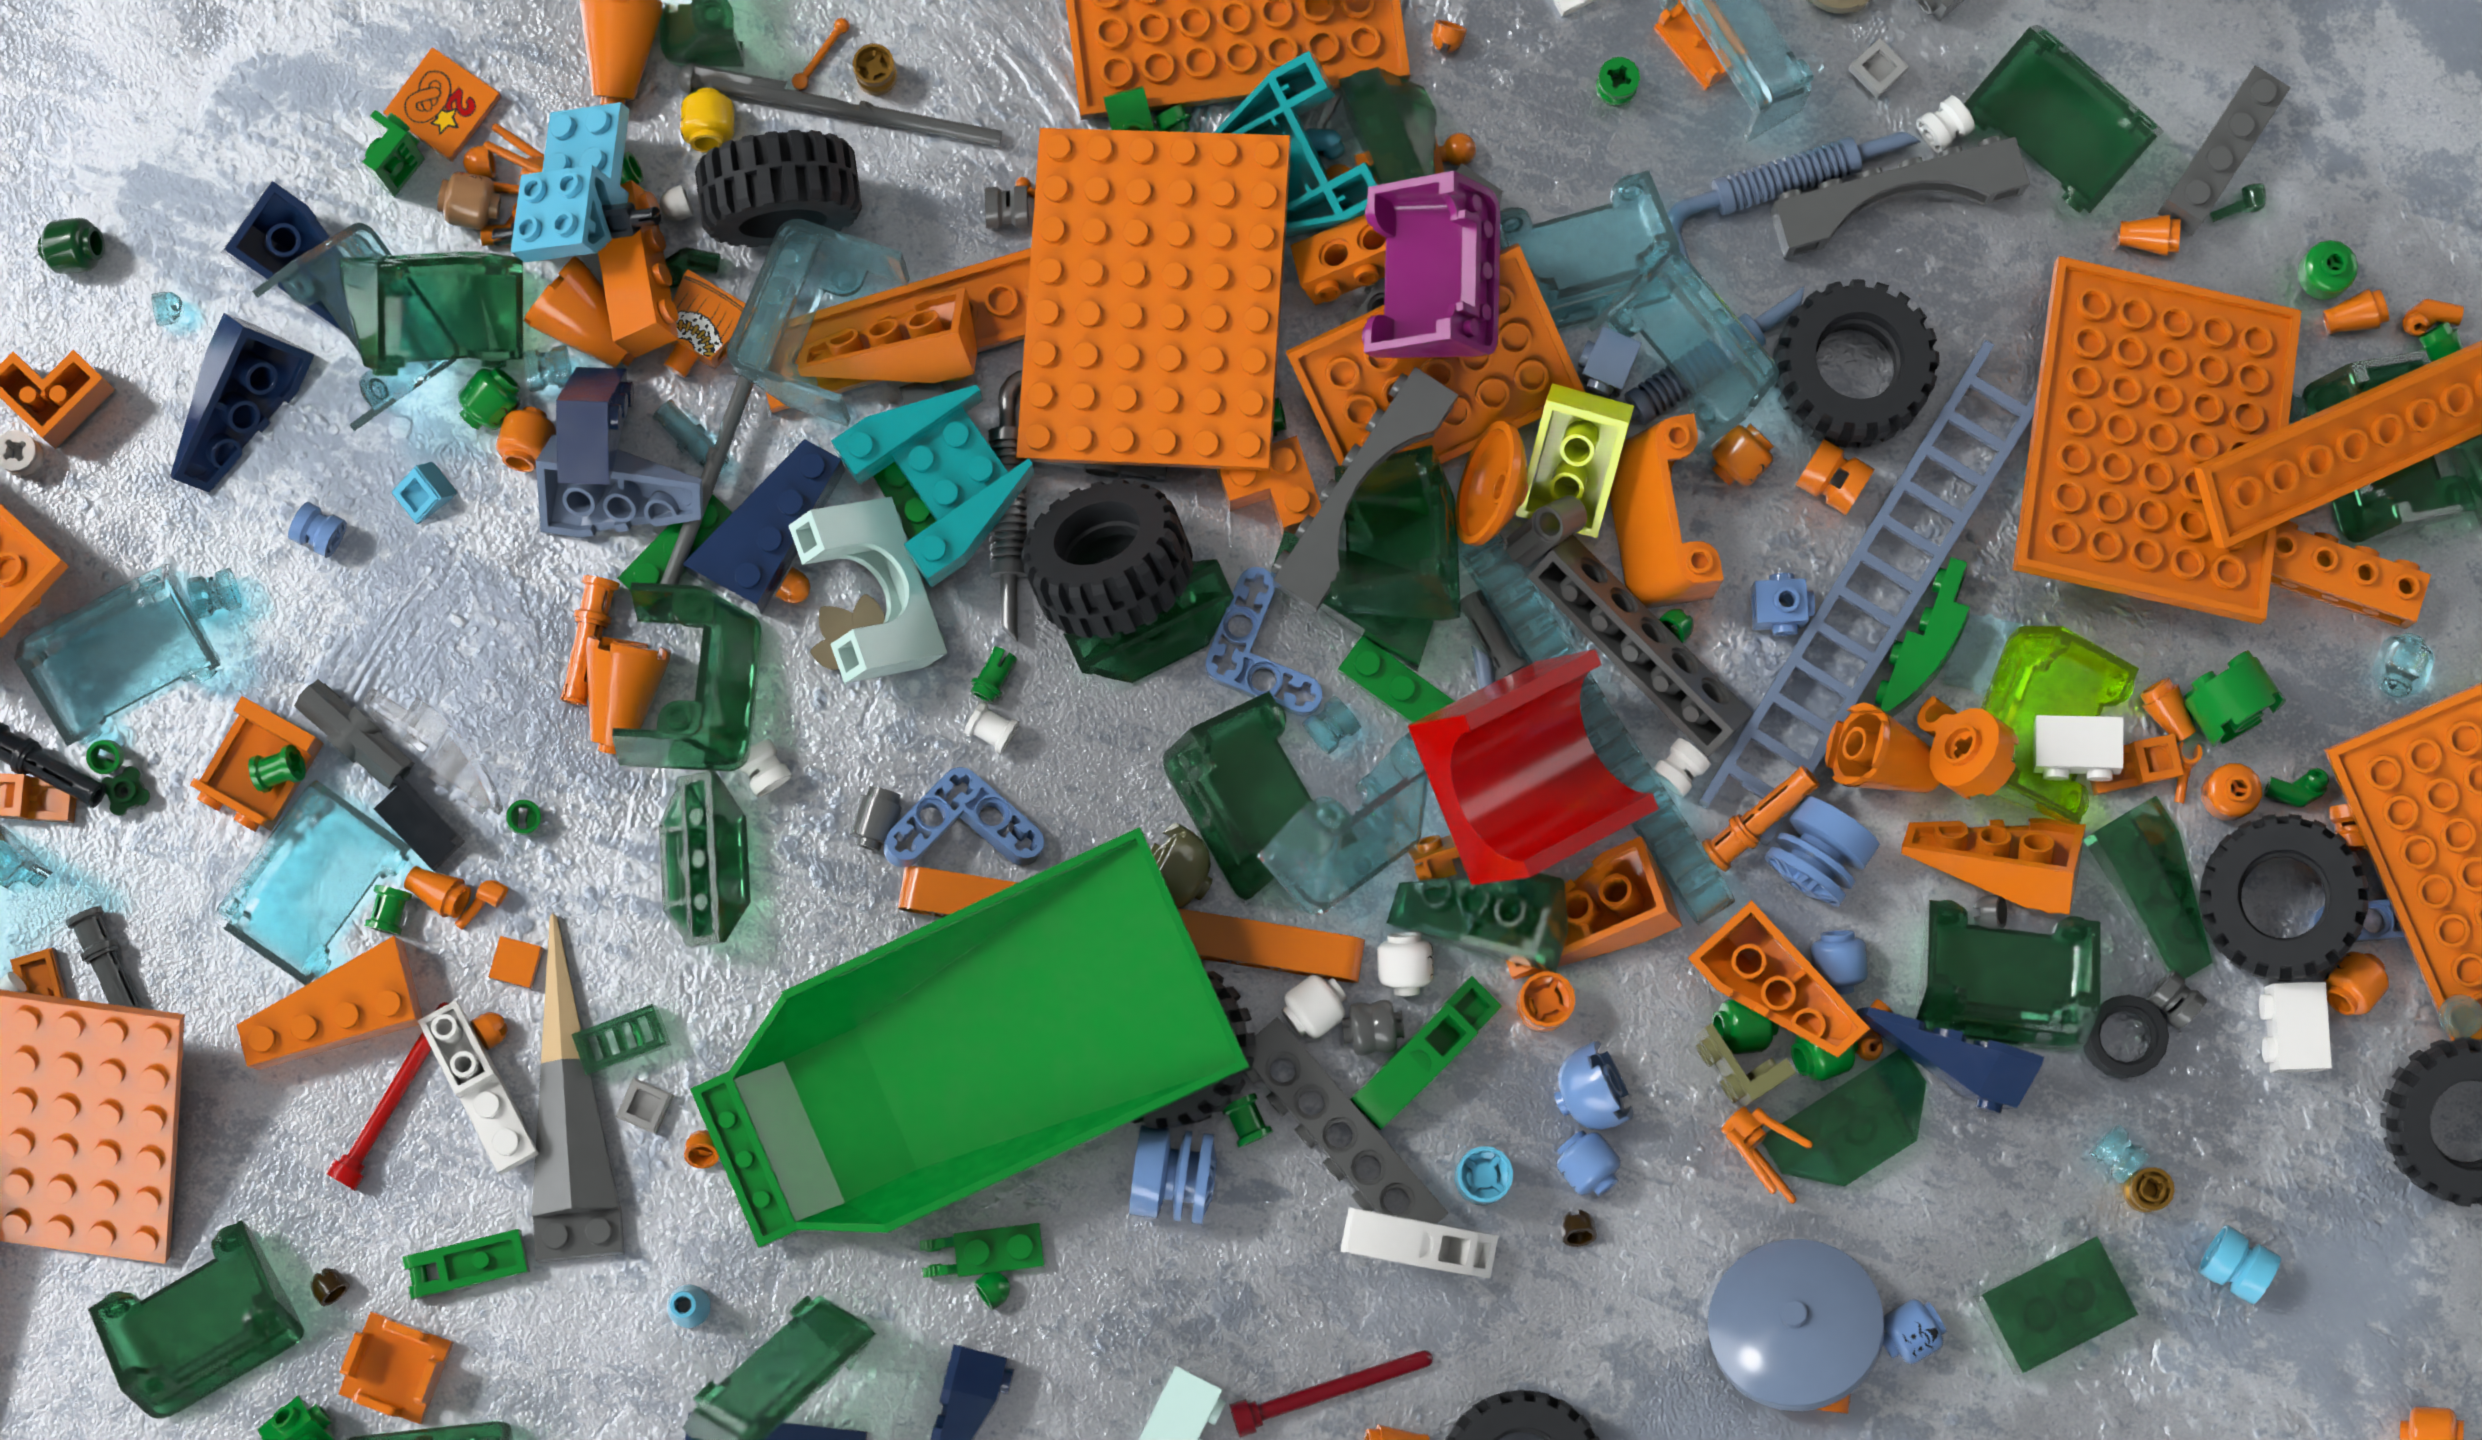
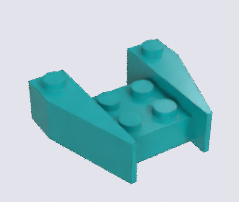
M1310 51L1272 70L1213 132L1290 135L1292 142L1285 238L1325 231L1364 215L1368 199V187L1381 185L1374 169L1366 162L1330 180L1299 118L1303 113L1336 96L1319 60Z
M977 384L867 416L831 440L835 452L842 459V462L859 485L895 462L930 511L936 522L904 543V547L931 588L967 564L1035 474L1033 463L1029 458L1008 472L966 413L983 401Z

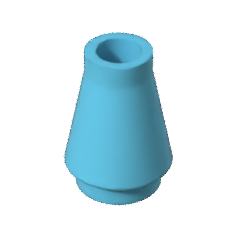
M691 1284L682 1285L675 1289L668 1299L667 1311L669 1317L680 1327H697L709 1315L710 1299L702 1288ZM684 1297H688L691 1301V1309L687 1313H683L678 1308L679 1302L683 1301Z

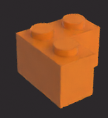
M74 350L44 379L15 352H12L0 364V398L55 449L116 390Z
M1297 435L1272 443L1271 471L1216 469L1229 511L1270 499L1283 537L1295 534L1304 518L1308 514L1315 517L1321 508Z

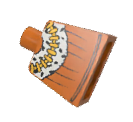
M687 269L672 301L677 308L679 316L678 321H676L679 339L670 342L675 347L665 361L664 366L682 378L687 376L696 360L716 369L746 337L756 310Z

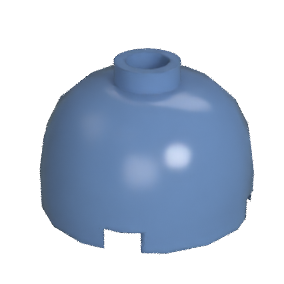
M1594 1041L1568 1055L1561 1064L1558 1074L1560 1090L1554 1093V1097L1564 1116L1571 1114L1580 1125L1588 1129L1603 1130L1633 1119L1634 1111L1632 1106L1624 1109L1621 1098L1629 1095L1615 1062L1608 1051L1599 1054L1598 1049L1601 1043Z

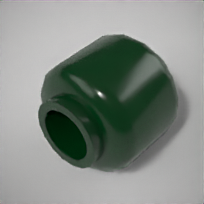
M69 218L49 222L45 226L42 236L38 239L37 249L40 258L46 262L52 271L58 274L88 272L95 268L98 261L104 255L105 243L101 231L85 218Z

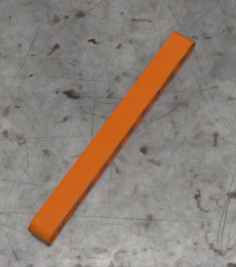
M909 866L904 868L897 909L943 918L1019 882ZM1178 908L1200 959L1302 976L1319 975L1327 980L1334 978L1340 982L1359 983L1365 940L1362 938Z

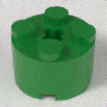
M2249 650L2231 659L2227 663L2229 669L2216 676L2214 671H2210L2196 679L2191 684L2194 689L2184 696L2186 700L2185 706L2213 747H2216L2219 742L2223 745L2248 732L2263 722L2261 717L2264 713L2262 711L2269 707L2274 714L2286 702V699L2259 659L2253 657Z

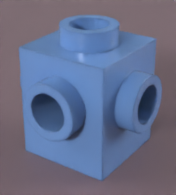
M1793 573L1769 575V580L1755 581L1750 588L1753 630H1772V634L1775 636L1798 634V628H1804L1807 624L1809 616H1814L1815 614L1813 590L1807 591L1806 579H1795ZM1780 602L1785 603L1787 607L1782 606Z

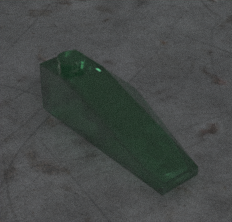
M1379 67L1361 70L1351 76L1338 80L1347 120L1380 185L1435 174L1434 150H1436L1435 125H1437V113L1423 86Z
M2157 796L2133 808L2084 838L2085 844L2167 973L2175 969L2186 979L2213 963L2179 830Z
M1537 873L1529 878L1471 885L1469 878L1452 880L1437 878L1402 882L1398 884L1386 923L1390 926L1410 932H1420L1424 936L1504 960L1556 973L1568 935L1565 882L1560 877Z

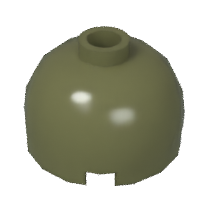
M1173 823L1163 832V834L1169 837L1168 840L1161 846L1154 843L1151 851L1177 908H1182L1188 905L1194 898L1201 900L1208 892L1213 879L1208 876L1211 861L1209 850L1204 841L1181 824Z

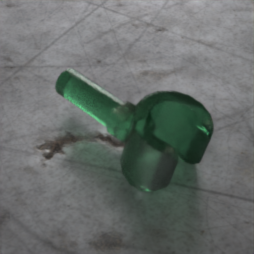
M2257 183L2243 187L2241 189L2243 200L2209 213L2212 222L2243 211L2253 213L2262 210L2267 200L2265 185Z

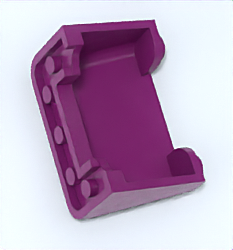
M1456 171L1368 187V199L1365 208L1366 220L1377 233L1386 237L1384 315L1371 316L1363 328L1362 341L1364 353L1375 358L1476 357L1489 355L1495 351L1498 343L1501 214L1498 198L1489 187Z

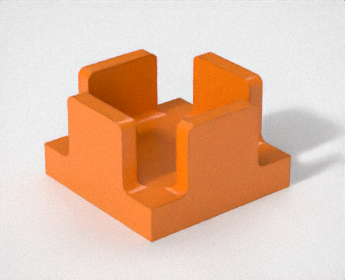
M370 1311L363 1331L355 1332L340 1369V1373L344 1374L345 1377L338 1394L352 1399L354 1403L389 1416L401 1417L417 1424H423L454 1341Z

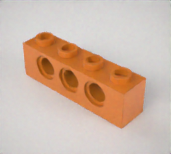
M1365 214L1290 245L1300 286L1315 305L1333 301L1340 295L1362 286L1372 285L1385 277L1386 237L1377 233L1368 224Z

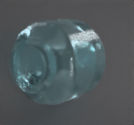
M2416 634L2392 635L2382 642L2372 667V674L2378 683V687L2384 693L2396 698H2406L2421 692L2425 688L2435 662V656L2425 640Z

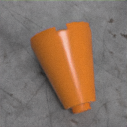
M580 1L592 96L601 98L600 105L618 102L625 105L626 101H634L663 13L662 1Z
M574 256L558 273L559 276L552 284H549L525 315L523 321L530 327L611 367L617 368L621 362L628 367L635 357L613 342L604 288L583 261Z
M594 636L587 637L586 661L590 740L599 743L598 751L623 755L624 748H633L670 662L671 650L659 647V651L647 649L648 644L603 636H601L599 644V640Z
M1865 702L1852 705L1846 710L1851 712V714L1845 721L1837 720L1832 727L1826 744L1825 761L1826 766L1833 769L1835 776L1831 777L1835 782L1847 787L1929 793L1940 784L1934 778L1929 766L1931 747L1880 707Z

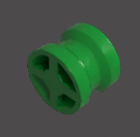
M1614 57L1602 65L1596 83V90L1600 99L1607 105L1615 107L1624 106L1634 98L1640 81L1639 69L1635 63L1624 57Z

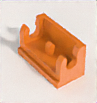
M1678 0V4L1670 11L1666 8L1660 14L1657 24L1653 27L1705 91L1736 68L1742 55V51L1699 0Z

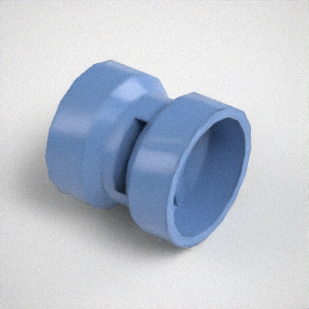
M305 502L291 522L288 538L300 545L309 542L313 546L315 553L329 558L340 545L346 532L347 522L336 515L329 517L323 515L320 507L310 502Z

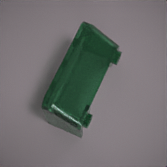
M631 582L630 590L637 621L677 623L686 627L703 628L695 701L677 700L665 705L658 715L656 730L613 728L612 738L619 766L725 772L740 769L748 761L751 750L763 642L762 628L759 620L749 612L701 586Z
M807 1295L789 1312L793 1318L718 1386L713 1380L710 1381L694 1396L693 1400L698 1405L693 1409L682 1429L693 1440H765L841 1369L846 1367L850 1371L865 1353L877 1333L864 1320L823 1296L819 1295L812 1300Z

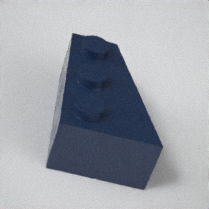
M576 367L556 399L558 483L609 485L624 421L627 418L628 407H633L634 384L633 382H627V369Z

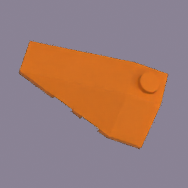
M966 288L925 296L912 302L915 309L894 318L891 317L889 312L876 316L877 322L858 332L855 328H847L802 346L797 369L799 375L805 377L937 383L946 380L959 381L968 375L974 374L978 350Z
M2029 818L2028 825L2005 826L2003 819L1989 820L1988 826L1967 827L1961 821L1909 822L1901 854L2025 908L2041 910L2051 914L2061 913L2070 915L2076 891L2086 824L2047 818Z
M1642 836L1602 852L1591 861L1593 865L1575 881L1570 879L1561 887L1562 892L1543 908L1537 907L1499 939L1511 978L1516 980L1644 943L1683 926L1670 888Z
M1752 900L1688 957V960L1717 991L1837 1058L1870 1029Z

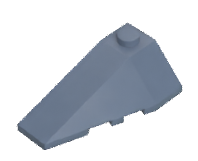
M552 434L536 459L541 532L583 538L594 536L597 531L615 529L616 532L629 531L632 526L651 523L656 527L701 520L704 515L702 479L625 451L617 450L609 485L558 483L557 435Z

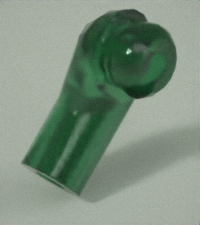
M683 247L666 258L665 263L672 276L670 288H676L680 285L687 269L717 274L720 254Z

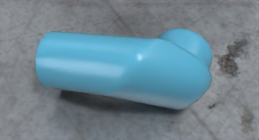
M1306 129L1315 150L1323 151L1326 158L1334 160L1344 153L1345 146L1340 141L1342 136L1335 130Z

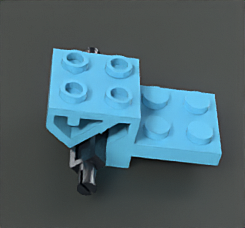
M618 102L550 112L542 172L521 175L515 222L511 224V227L495 228L492 231V239H496L493 242L495 246L512 244L511 253L523 262L597 253L614 238L633 236L641 229V226L659 225L661 223V214L656 215L660 212L658 207L636 210L632 202L628 203L629 192L620 186L630 112L628 107Z

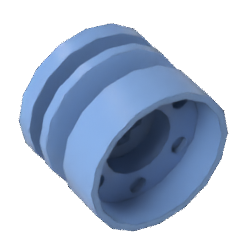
M1806 796L1789 820L1792 827L1801 837L1798 838L1788 833H1780L1776 841L1782 849L1771 847L1764 859L1788 884L1811 898H1817L1829 905L1839 907L1846 897V894L1840 887L1851 889L1855 883L1854 878L1843 865L1864 870L1880 843L1864 826L1838 808L1823 800Z
M1141 1125L1132 1179L1129 1215L1158 1218L1163 1201L1169 1200L1173 1201L1174 1221L1181 1222L1184 1203L1194 1204L1191 1223L1202 1225L1203 1217L1212 1202L1218 1159L1216 1158L1214 1147V1134L1203 1133L1201 1152L1191 1151L1193 1131H1186L1180 1149L1171 1148L1169 1128L1157 1129Z

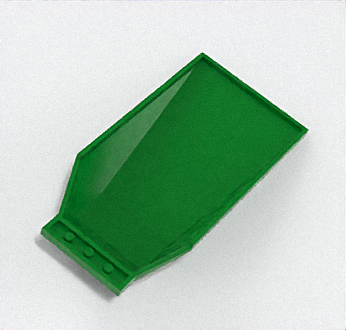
M1138 827L782 991L781 996L731 1069L691 1088L690 1091L758 1248H763L800 1230L891 1233L1249 1068V1064L1141 827Z

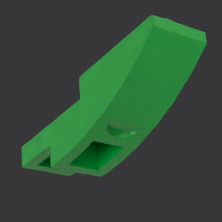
M1951 557L1947 569L1941 567L1938 569L1932 591L1938 593L1933 608L1925 607L1918 628L1919 631L1925 632L1924 635L1907 630L1904 641L1896 640L1888 662L1889 665L1895 666L1890 681L1882 679L1875 698V704L1881 705L1880 708L1892 717L1906 709L1934 681L1950 659L1963 634L1970 616V606L1957 603V599L1967 573V562Z
M1473 976L1467 978L1413 1036L1407 1039L1365 1082L1350 1100L1378 1130H1381L1479 1033L1478 1031L1502 1005Z

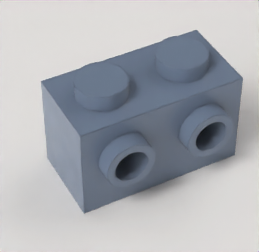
M1602 326L1596 343L1587 341L1578 362V367L1584 369L1582 379L1588 381L1587 389L1607 398L1611 397L1612 392L1621 395L1642 342Z

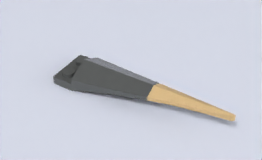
M554 913L551 914L549 921L536 1148L539 1155L535 1156L532 1200L535 1260L538 1263L625 1254L622 1210L589 1069L559 921Z

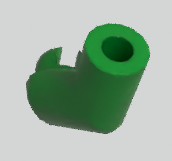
M2319 768L2310 769L2307 774L2293 783L2270 776L2263 796L2302 808L2326 793L2329 776L2324 770Z

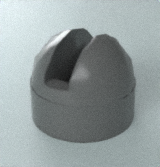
M1998 895L1982 896L1976 901L1973 908L1980 909V916L1973 918L1979 926L1986 929H2003L2007 921L2005 898Z

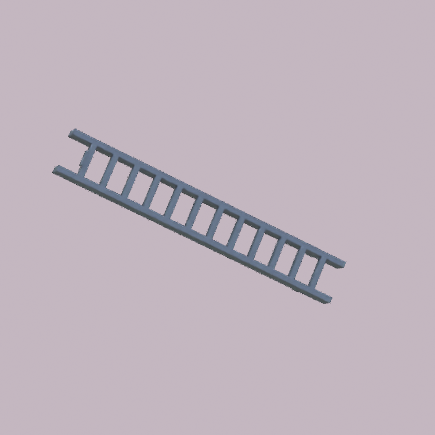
M1985 340L1698 804L1707 809L1728 775L1741 782V787L1761 799L1774 790L1773 787L1735 765L1750 739L1798 769L1801 765H1804L1813 774L1826 752V744L1832 727L1837 720L1844 722L1850 714L1846 710L1858 701L2034 415L2037 388L2025 406L1976 376L1993 349L1994 344ZM1968 387L2018 416L2017 421L2005 440L2000 439L1954 411ZM1947 422L1997 451L1983 476L1933 446ZM1925 457L1975 486L1961 511L1911 481ZM1903 492H1906L1954 522L1939 546L1889 516ZM1882 527L1932 557L1918 581L1867 551ZM1860 562L1910 592L1896 617L1846 587ZM1838 597L1888 627L1874 652L1823 622ZM1816 633L1867 663L1852 688L1802 658ZM1794 668L1845 698L1830 724L1779 693ZM1772 704L1823 734L1808 759L1757 729ZM1787 814L1760 835L1761 843L1767 846L1771 842Z

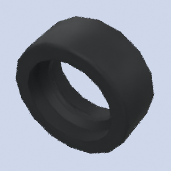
M2122 995L2112 997L2093 1008L2084 1022L2082 1041L2084 1052L2094 1067L2108 1076L2123 1079L2142 1075L2159 1064L2167 1051L2169 1032L2165 1018L2155 1005L2145 998ZM2123 1011L2135 1013L2145 1021L2149 1028L2151 1037L2149 1048L2136 1061L2122 1062L2115 1060L2102 1047L2100 1039L2102 1025L2114 1013Z

